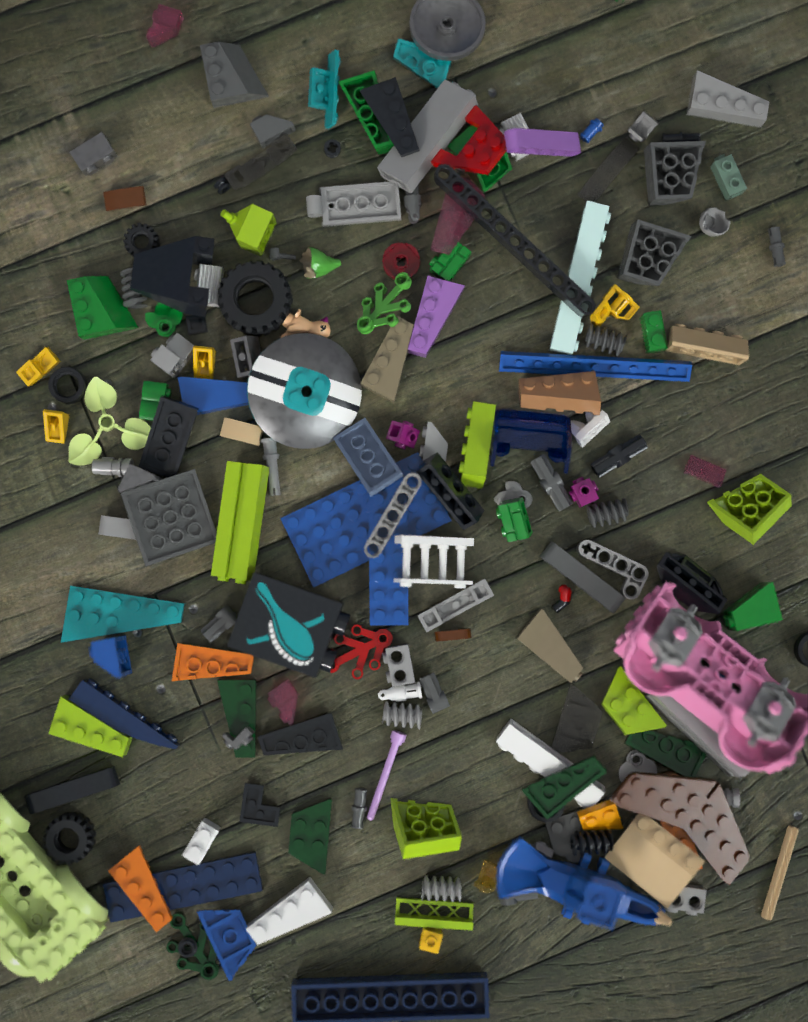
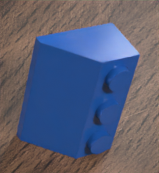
M126 635L91 642L89 653L91 658H94L95 663L116 678L132 673Z

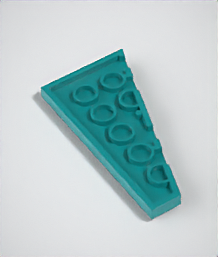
M70 586L61 643L181 623L185 603Z

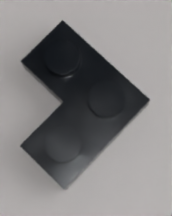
M245 782L239 822L278 827L281 806L262 804L264 784Z

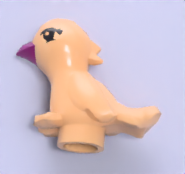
M298 309L295 315L289 313L284 320L282 326L287 328V330L281 335V338L298 333H311L328 338L331 333V328L328 324L329 319L326 316L318 321H310L302 317L301 309Z

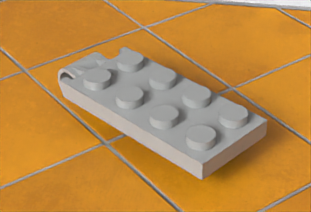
M377 182L320 187L319 193L321 196L309 195L306 197L307 216L311 218L322 216V227L401 220L399 187L396 183Z

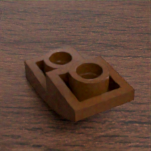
M144 186L103 192L106 211L147 205Z

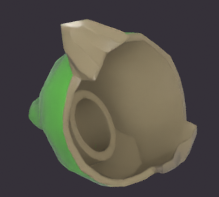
M308 247L306 251H303L300 262L303 263L304 276L307 279L326 275L341 265V260L327 256L314 247Z

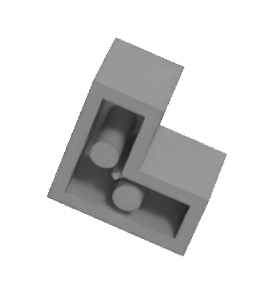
M178 333L168 338L166 347L163 345L160 348L156 347L150 359L174 379L193 356L194 346Z

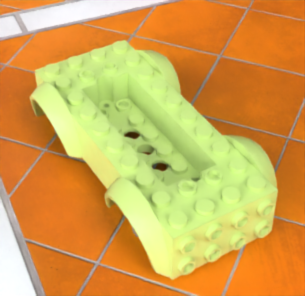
M0 794V856L5 861L4 865L0 867V960L15 974L23 977L35 976L42 983L46 978L50 981L62 967L70 963L77 954L81 953L92 940L94 941L107 928L105 924L109 920L107 918L109 910L101 906L83 888L67 864L58 866L51 860V857L46 854L44 849L28 833L30 822L23 818ZM9 871L17 873V880L12 881L9 879ZM26 885L30 888L28 896L21 895L19 891L21 886Z

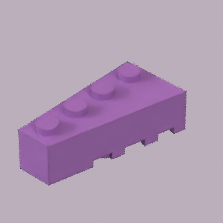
M427 276L408 346V353L427 357L459 297L463 293L465 285Z

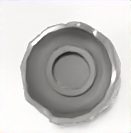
M712 207L706 209L700 215L699 225L703 233L714 237L723 235L729 230L730 220L726 219L725 211Z

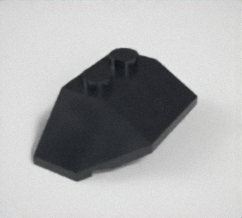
M666 552L657 565L662 585L666 581L668 583H675L677 586L673 589V595L688 607L694 604L695 607H698L697 611L719 614L726 604L727 598L723 595L716 578L687 555Z

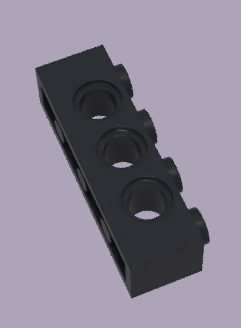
M437 452L425 459L416 473L463 530L478 523L485 510Z

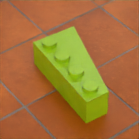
M473 401L472 408L468 407L467 419H470L469 426H465L464 437H467V442L463 443L461 455H464V462L460 461L459 473H462L461 482L464 486L483 489L496 409L494 404Z
M68 695L60 696L48 734L120 757L127 755L132 741L131 736L115 730L70 701Z

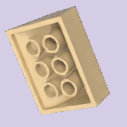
M639 813L613 845V851H609L604 857L667 909L705 862L653 819Z

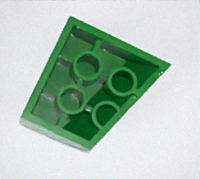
M84 276L67 280L77 332L80 338L86 340L139 328L128 308L123 306V300L109 276Z

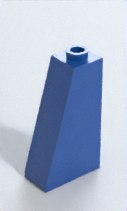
M178 377L182 402L199 408L197 415L249 405L247 398L248 382Z

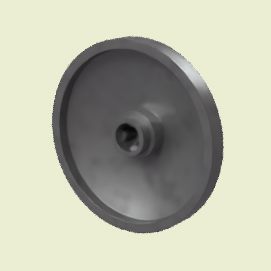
M417 0L411 11L409 27L414 43L422 52L438 60L453 61L470 55L478 48L484 36L486 21L483 9L476 0Z

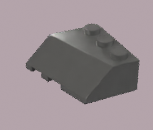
M225 42L200 45L210 99L214 108L269 97L240 45Z
M706 141L651 142L644 149L648 206L668 205L689 200L693 197L697 172L701 164V155Z
M639 219L636 220L630 227L617 279L633 284L659 286L691 236Z

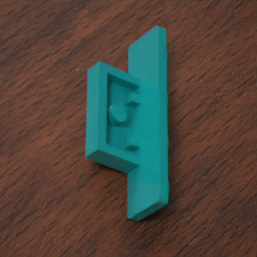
M336 49L328 54L327 70L312 67L309 76L308 107L325 110L326 129L333 127L338 120V113H336L339 101L337 86L339 85L338 81H340L338 68L341 59L339 57V50Z

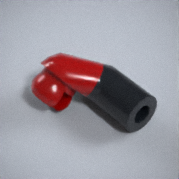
M565 584L561 585L558 589L560 600L552 605L556 613L560 612L571 602L572 590Z

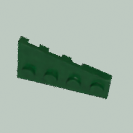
M650 730L629 734L624 741L625 745L680 776L696 777L706 756V753L702 752L693 742Z

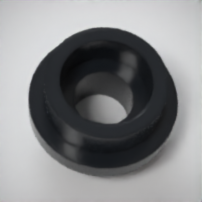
M183 938L178 944V952L183 957H192L197 952L198 945L193 938ZM185 944H190L191 949L187 950Z

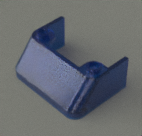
M508 409L496 410L492 432L490 466H494L496 456L503 457L509 454L510 448L548 452V457L552 461L563 462L564 473L568 474L572 452L570 418L564 415Z

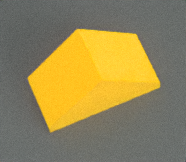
M193 346L194 378L213 379L216 351L213 347Z
M44 409L45 440L65 444L69 414Z

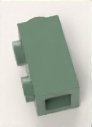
M725 154L716 157L710 168L725 201L743 194L747 187L732 154L726 157Z

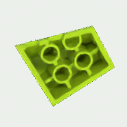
M759 474L740 484V487L733 491H727L723 493V496L708 501V505L723 524L754 545L792 506L790 493L764 475Z
M391 798L393 826L403 859L460 849L462 835L452 805L432 802L419 804L415 803L414 800L401 802L397 801L398 799Z

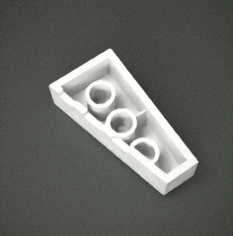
M309 877L248 923L246 930L257 945L331 914L333 907L312 878Z

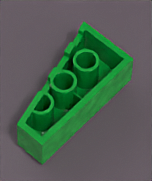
M375 70L338 81L378 155L389 152L394 145L359 91L379 83Z

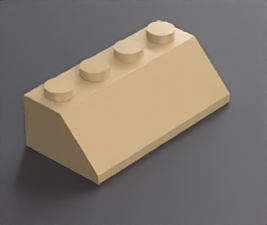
M675 324V326L669 328L667 336L668 348L665 350L667 352L741 365L749 359L748 340L742 339L743 336H725L720 331L709 333L705 332V329L698 327L688 329L683 324Z

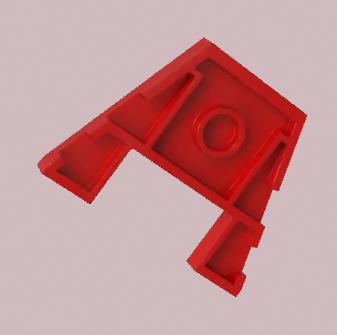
M475 105L467 114L465 120L467 123L477 127V131L457 156L440 149L431 160L434 167L446 164L453 170L459 168L464 169L466 172L488 175L507 151L505 137L502 132Z

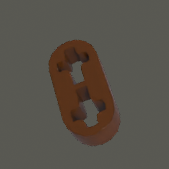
M471 628L434 632L435 641L472 638Z

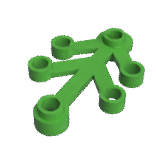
M401 272L395 277L396 286L384 300L387 287L383 283H377L374 287L376 292L375 303L370 297H365L362 300L363 316L357 321V328L360 333L369 334L375 327L386 324L394 327L399 322L395 314H389L383 318L378 317L381 314L397 310L405 313L411 309V304L407 299L391 304L402 290H407L411 287L412 279L406 272ZM374 305H375V310H374L373 313L371 314V309H372V308L374 307Z

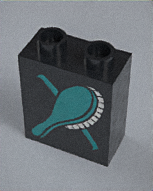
M254 572L227 646L316 678L319 676L320 670L328 673L331 672L338 652L329 648L334 633L341 636L344 635L351 614L342 611L343 602Z

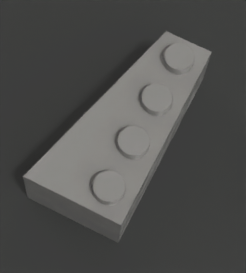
M696 71L692 79L687 115L761 127L767 120L769 101L703 72Z

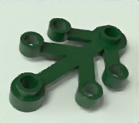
M182 912L174 913L172 915L173 919L170 921L171 927L179 929L184 938L190 937L196 941L186 925L185 914ZM177 916L181 917L182 922H177L175 918ZM200 923V933L197 942L198 949L194 955L200 963L190 962L188 958L182 956L177 961V967L180 970L198 971L204 979L212 980L219 973V966L215 962L217 955L211 942H209L211 949L208 959L204 954L207 934L202 927V923ZM170 940L166 946L169 953H179V943L176 940ZM175 944L176 949H171L169 945ZM189 944V946H185V948L187 950H190L191 945ZM181 960L186 962L185 966L180 965ZM211 966L213 968V971L208 972L206 970V967Z

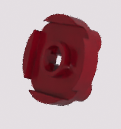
M394 243L384 252L382 260L383 269L393 280L401 272H406L410 278H413L420 266L419 253L411 244ZM397 258H405L406 265L398 266Z

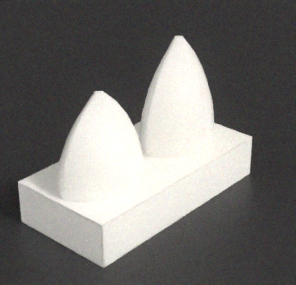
M603 410L600 411V415L586 412L587 425L580 421H569L570 430L582 448L610 423L608 414Z

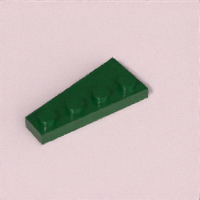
M218 679L217 682L230 734L236 738L246 727H251L255 731L252 735L253 740L248 745H242L239 749H234L235 757L255 758L256 680Z
M592 755L522 787V791L543 816L549 819L604 775L607 769L595 755Z

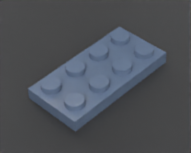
M366 418L333 437L370 496L375 495L404 476Z

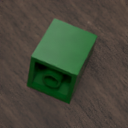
M471 125L461 135L452 140L448 145L450 153L457 156L478 128ZM506 151L488 175L472 172L466 173L485 193L513 168Z
M761 582L724 610L725 616H722L724 626L728 627V630L740 631L782 621L774 583Z

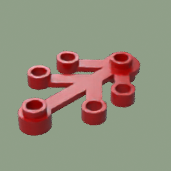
M354 625L351 628L353 635H363L373 639L367 643L345 637V635H343V642L339 643L336 640L339 635L336 634L334 637L336 644H345L355 649L336 658L334 661L335 668L330 673L336 672L341 664L359 656L356 668L352 671V677L354 679L362 678L368 652L376 647L374 658L369 662V667L371 670H378L381 666L380 659L383 650L390 646L393 640L391 632L387 629H380L374 632L362 628L361 625ZM356 626L361 629L359 634H355L353 631ZM381 635H385L387 637V640L385 642H381L379 640V637ZM372 661L378 662L377 668L371 666ZM355 670L361 671L360 677L354 675Z

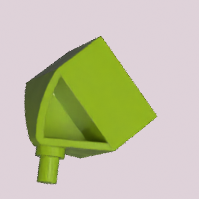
M253 204L237 213H230L225 209L222 210L220 215L230 224L240 248L261 257L277 223L274 214Z

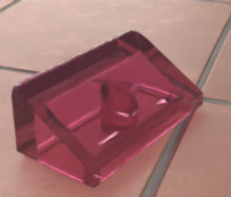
M690 455L683 473L716 487H721L726 470Z

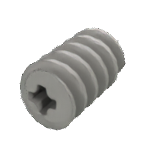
M386 701L382 724L386 720L387 726H390L393 721L395 727H397L399 722H401L402 727L405 728L408 722L410 728H413L414 724L417 723V727L420 729L422 710H420L419 704H416L415 708L412 709V705L409 703L405 709L404 703H401L399 708H397L396 702H393L392 706L389 707V703Z
M425 875L422 881L421 900L427 895L428 901H430L432 895H434L436 901L442 896L444 902H446L447 897L450 896L451 902H454L455 897L458 896V900L461 902V882L459 877H456L453 882L451 876H448L445 882L443 876H440L439 881H437L436 876L433 875L431 881H429L428 875Z

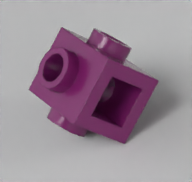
M392 421L386 439L394 442V446L405 450L406 447L414 449L420 430L413 428L414 424L403 421V423Z
M581 477L572 481L574 485L570 487L569 495L573 502H577L579 508L599 499L596 493L598 488L594 480L591 481L590 478L584 480ZM582 488L585 489V494L581 492Z

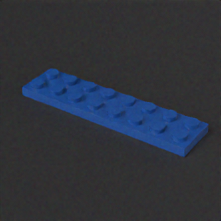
M401 471L404 475L402 478L375 495H369V537L406 477L407 471ZM399 494L397 501L400 504H406L407 495ZM394 510L389 511L387 514V518L390 521L397 520L399 516ZM407 510L382 553L376 558L369 557L370 626L408 625V587H401L400 583L394 582V579H402L403 548H401V544H395V536H408ZM381 527L378 529L377 534L380 538H385L388 536L389 531L387 528ZM370 544L369 554H377L379 547L376 544Z

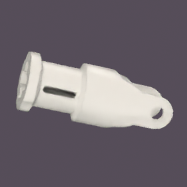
M420 681L417 684L391 687L388 690H381L378 693V697L381 700L390 699L396 702L416 697L422 699Z

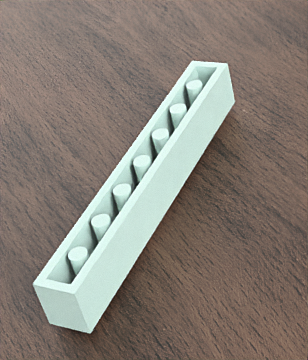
M587 201L584 207L567 275L589 296H591L593 286L590 285L591 279H595L598 269L595 267L596 260H600L602 249H599L600 242H604L607 231H604V226L609 224L611 213L608 212L609 206ZM567 290V296L574 299V291ZM562 300L549 351L572 355L573 352H577L579 341L576 339L578 333H582L584 323L581 322L582 317L572 311ZM581 304L583 311L587 312L588 304Z

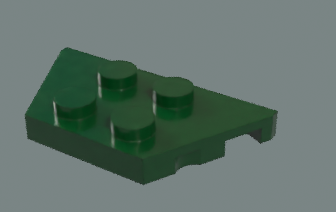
M332 798L292 813L288 853L321 874H326Z

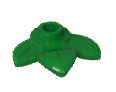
M160 302L157 303L154 313H145L146 323L156 329L157 333L162 337L171 336L175 331V326L183 318L182 312L171 309V307ZM164 325H169L167 331H163Z

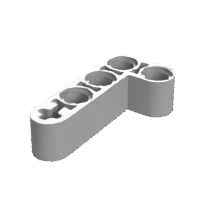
M583 540L578 543L576 547L578 555L625 577L620 589L621 595L626 599H636L640 595L649 574L648 569L644 565L593 541ZM588 544L589 549L593 551L596 550V552L594 553V558H592L593 553L591 552L583 553L584 549L582 548V546ZM602 551L608 555L606 562H601L599 559V554ZM618 560L625 562V568L622 571L616 566ZM636 568H640L643 572L642 577L639 579L634 576ZM629 585H632L635 589L632 596L626 594V588Z

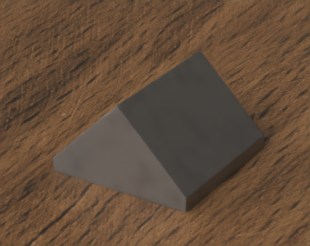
M129 464L118 490L122 493L162 480L163 478Z

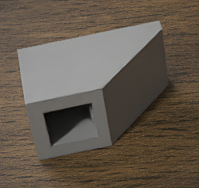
M428 422L427 426H423L422 437L425 438V445H421L419 456L423 457L422 461L438 452L446 462L448 443L433 423Z

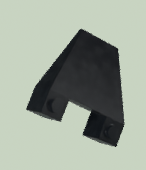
M193 236L134 254L130 290L182 313L206 317L209 289L190 286L192 264L212 265L215 239Z

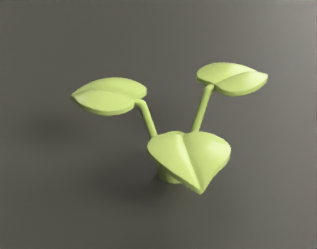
M94 377L87 386L85 404L92 412L102 411L103 415L99 418L100 428L93 440L88 434H78L72 438L69 444L68 462L73 465H88L92 463L93 459L100 457L102 449L95 442L102 431L109 432L114 428L123 431L121 436L123 444L128 449L139 450L145 447L151 429L145 421L139 418L128 419L125 422V428L115 424L114 418L106 414L105 409H110L115 405L117 401L116 391L111 385L98 377Z

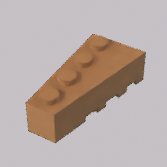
M595 371L519 379L518 395L521 408L538 410L551 408L558 412L572 410L579 414L593 412V415H600L601 398Z

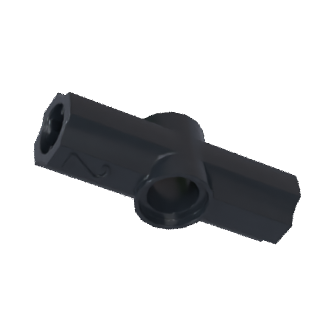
M638 434L624 444L611 449L603 457L595 460L590 464L595 475L600 478L614 468H619L629 462L632 457L643 452L648 446L644 438Z

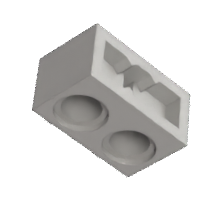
M408 644L385 648L386 652L382 653L384 664H388L389 671L386 672L387 682L392 683V687L415 683ZM392 652H401L402 659L400 661L392 660ZM397 670L405 672L406 677L403 680L395 678L394 674Z
M687 884L678 895V899L672 902L667 911L678 913V910L686 911V914L695 916L698 913L704 914L707 890L700 885ZM697 896V902L689 904L690 898Z

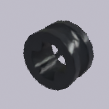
M330 139L324 145V153L329 158H336L341 152V145L337 140ZM331 144H333L334 147L335 145L337 146L335 153H331V151H328Z
M227 176L219 179L214 184V188L218 189L219 195L226 193L233 186L231 182H228L229 178Z

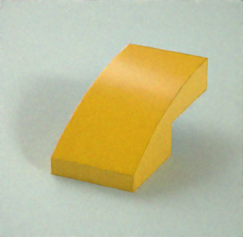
M603 299L590 315L591 323L595 327L597 325L601 326L612 310L606 299Z
M45 347L35 358L28 360L16 373L30 387L61 361L49 347Z

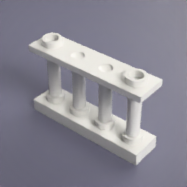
M395 536V544H401V548H403L402 579H394V582L400 583L401 587H412V583L454 584V588H466V585H473V581H464L465 550H467V546H474V538ZM413 544H419V548H421L420 579H410L411 548H413ZM431 545H437V549H439L438 580L428 579L429 549H431ZM449 546H455V550H457L456 580H446L447 549H449Z

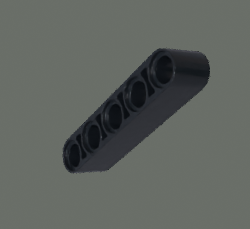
M111 766L25 795L24 798L29 813L34 814L120 785L115 766Z

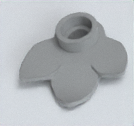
M506 481V491L498 493L494 498V501L499 504L505 500L524 496L525 507L528 508L532 504L531 494L523 490L521 485L515 481Z
M632 750L628 753L626 762L621 764L619 768V779L623 782L627 775L634 771L657 774L656 764L652 760L647 759L642 753ZM634 756L639 757V761L636 763L632 760Z

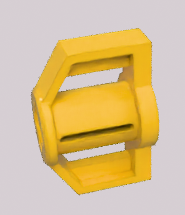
M614 284L602 298L608 301L616 292L618 297L610 305L612 310L609 313L615 319L630 320L640 306L633 301L630 295ZM629 304L631 306L629 311L623 317L619 316Z

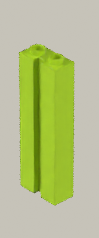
M227 461L211 576H217L219 581L229 582V578L235 579V583L246 584L247 581H251L255 572L270 469L268 466Z

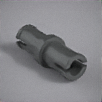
M772 227L768 229L770 239L769 250L772 251L773 266L781 267L786 265L783 251L785 245L782 243L780 227Z
M355 788L354 805L351 808L353 810L351 827L355 829H362L364 827V813L367 811V806H365L367 789Z

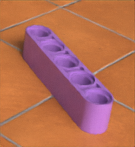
M513 128L504 132L508 153L551 156H575L581 153L577 132Z

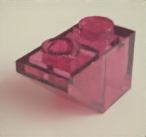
M161 4L158 5L157 10H154L152 15V27L148 28L146 35L150 46L155 48L178 36L183 21L181 10Z
M289 679L271 690L268 693L270 697L267 699L273 707L277 706L281 712L279 716L284 723L288 722L291 725L295 721L299 693Z

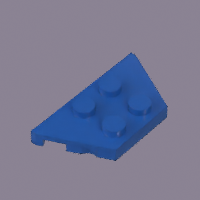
M239 909L196 911L228 981L232 980L234 974L246 961L247 956L257 946L246 930L247 924Z

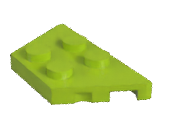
M621 666L618 667L601 703L609 716L624 735L665 728L667 725L638 687L629 679Z

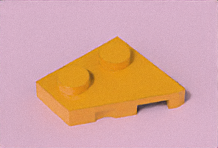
M611 800L577 812L583 830L623 829L617 806Z

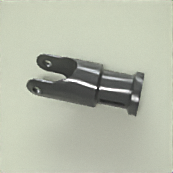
M418 185L412 193L406 191V196H404L405 208L411 224H416L420 218L419 210L422 202Z

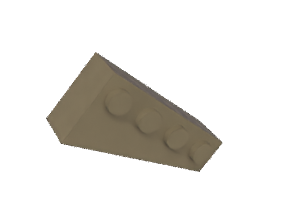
M396 316L399 320L398 324L390 327L360 383L365 389L394 404L414 328L412 323Z

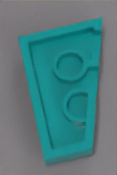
M398 38L393 59L438 89L447 78L451 61L432 58L422 52L415 43Z

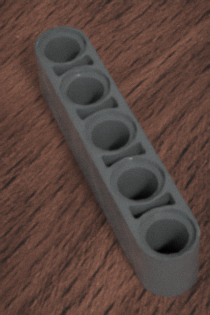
M552 541L539 556L613 614L626 599Z

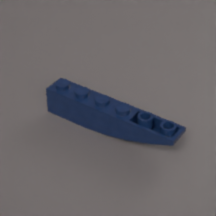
M91 678L89 680H82L69 698L70 701L119 732L171 749H177L180 746L176 736L171 733L167 735L161 731L162 727L155 722L151 724L145 720L147 717L139 711L136 713L132 711L128 703L123 700L119 702L114 698L115 695L107 689L105 691L98 687L99 684Z

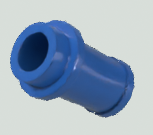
M597 118L591 120L589 126L580 134L581 139L589 143L598 131H602L603 123Z

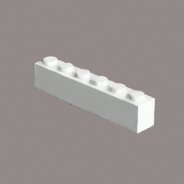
M513 719L508 721L497 736L496 742L502 750L511 752L517 761L529 765L530 770L536 774L540 773L542 776L547 777L573 765L571 761ZM596 780L574 799L582 808L594 806L604 795L605 786Z

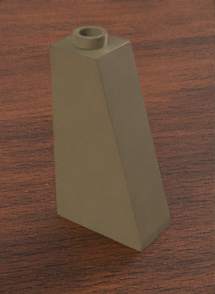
M539 609L517 635L516 639L568 682L572 683L573 680L576 682L583 674L581 672L583 667L545 611Z

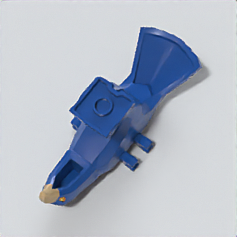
M518 837L511 842L508 849L504 851L499 859L496 890L501 899L538 892L563 904L564 906L561 911L563 917L571 919L574 911L577 913L581 923L587 925L593 923L609 929H613L616 918L652 926L659 924L670 926L672 924V919L666 914L661 903L629 886H625L613 876L607 875L606 871L610 862L605 858L599 857L597 870L594 871L588 869L591 855H588L587 852L584 853L582 858L580 857L578 865L552 860L544 857L528 842Z

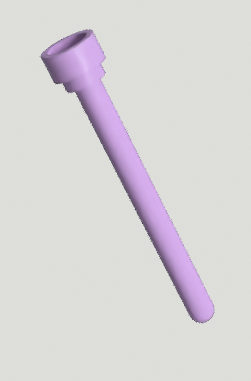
M392 730L390 735V742L392 744L367 814L368 820L375 818L398 748L405 742L407 735L400 731Z

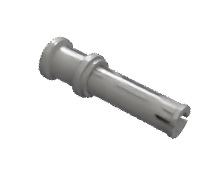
M272 438L261 439L264 448L262 458L266 460V466L270 467L268 476L269 496L281 495L277 459H279L280 455L277 453V441Z

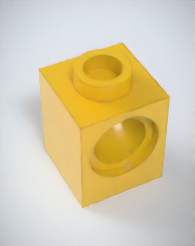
M423 927L419 949L438 954L443 936L442 929Z

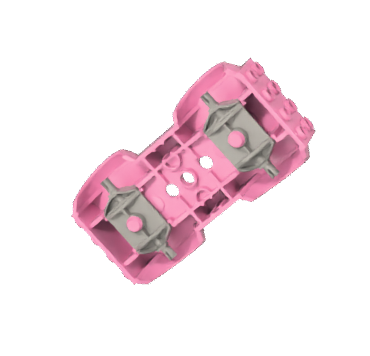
M666 581L662 586L657 585L651 593L649 592L643 598V606H639L633 614L635 618L631 619L624 627L626 632L622 633L615 641L617 645L613 651L623 658L625 671L629 679L638 688L647 693L659 696L670 695L718 733L721 750L736 765L748 770H764L768 774L780 771L786 765H792L796 760V752L804 745L803 739L808 735V694H801L788 689L787 687L791 681L786 677H783L781 683L773 679L766 671L764 665L767 659L761 658L758 660L722 632L719 621H707L695 616L694 614L698 607H695L694 604H691L688 610L683 608L673 595V589L677 586L675 583H668ZM701 658L709 664V668L701 666ZM718 672L724 675L725 679H722ZM732 683L740 688V693H735L736 691L731 688Z

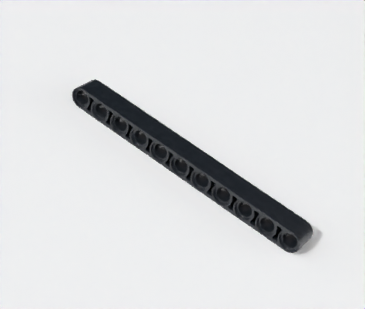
M446 164L437 167L434 174L435 183L572 311L583 318L594 312L596 307L594 300L457 172ZM445 172L447 173L448 178L442 179L439 177L438 173ZM453 186H461L462 192H455ZM473 198L477 204L471 206L467 203V199ZM481 212H489L491 218H483ZM496 225H502L505 228V231L498 232L496 230ZM510 238H516L519 241V245H512ZM524 251L532 252L533 258H526ZM538 265H546L547 272L540 271ZM553 277L560 278L561 285H555ZM567 290L574 291V299L567 296ZM582 303L588 304L589 312L582 310Z

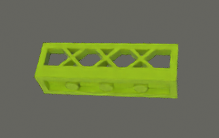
M397 897L395 925L473 930L474 903L444 902V900L436 901L432 899L428 901V899ZM400 903H409L413 908L409 913H399ZM422 904H428L432 911L427 915H423L419 912L418 908ZM442 905L448 906L451 910L447 916H441L437 912ZM461 907H469V918L460 917L456 911Z

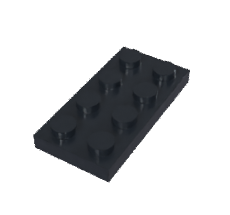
M162 395L139 468L167 478L177 475L199 408Z

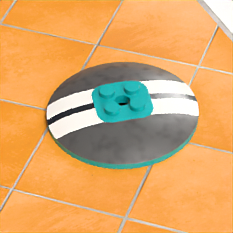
M292 334L271 343L255 360L247 384L248 404L256 423L273 440L293 448H317L334 441V436L349 428L353 423L361 403V379L352 358L336 342L317 334ZM304 386L311 388V394L308 397H304L301 393V389Z

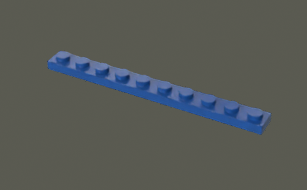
M500 351L499 362L500 372L560 375L595 371L596 377L690 382L692 370L691 361Z

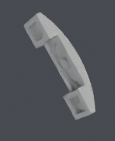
M483 579L417 616L425 631L429 632L462 612L491 598L494 594L486 579Z

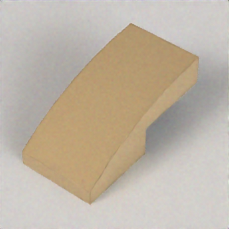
M224 418L220 432L222 437L256 446L260 445L263 430L257 425L230 418Z

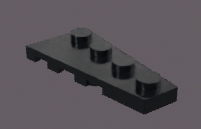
M396 77L359 90L400 156L405 157L419 152L420 150Z
M332 712L258 736L263 755L343 750Z

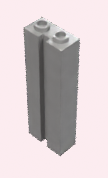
M444 80L411 123L420 151L401 157L395 146H393L377 167L382 178L393 184L396 183L400 188L412 193L433 166L431 160L440 149L445 150L466 123L465 117L475 105L479 106L475 93L469 89L461 88L456 82L451 83Z
M646 693L644 697L702 752L706 753V756L727 776L745 777L750 772V770L730 761L720 748L718 733L670 695L659 696Z

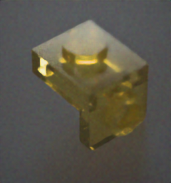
M488 860L483 861L479 878L474 881L473 886L483 893H491L496 890L497 864Z

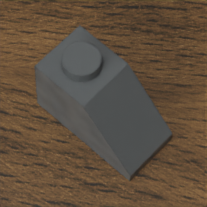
M267 114L257 116L250 123L251 129L262 149L295 131L292 121Z

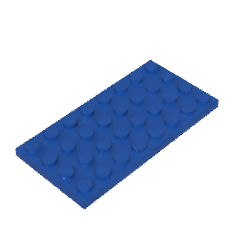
M417 452L396 462L401 471H407V474L416 473L423 461ZM410 477L407 480V484L409 487H416L418 480L415 477ZM421 479L420 488L407 508L408 536H421L452 521L446 508ZM360 480L280 518L313 587L369 561V557L364 552L365 544L369 539V493Z

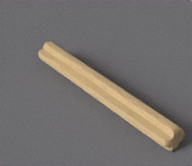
M787 827L761 913V917L764 919L772 920L799 832L797 827Z

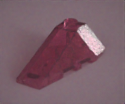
M463 178L483 198L485 197V195L469 179ZM453 186L455 192H462L461 186ZM445 193L431 250L449 255L461 240L465 231L469 229L474 219L447 193ZM467 199L469 205L474 206L477 204L475 199Z

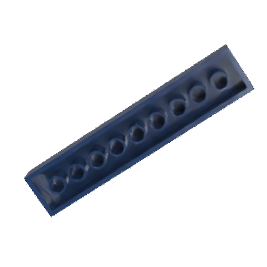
M487 972L293 979L291 984L292 1022H396L489 1018Z

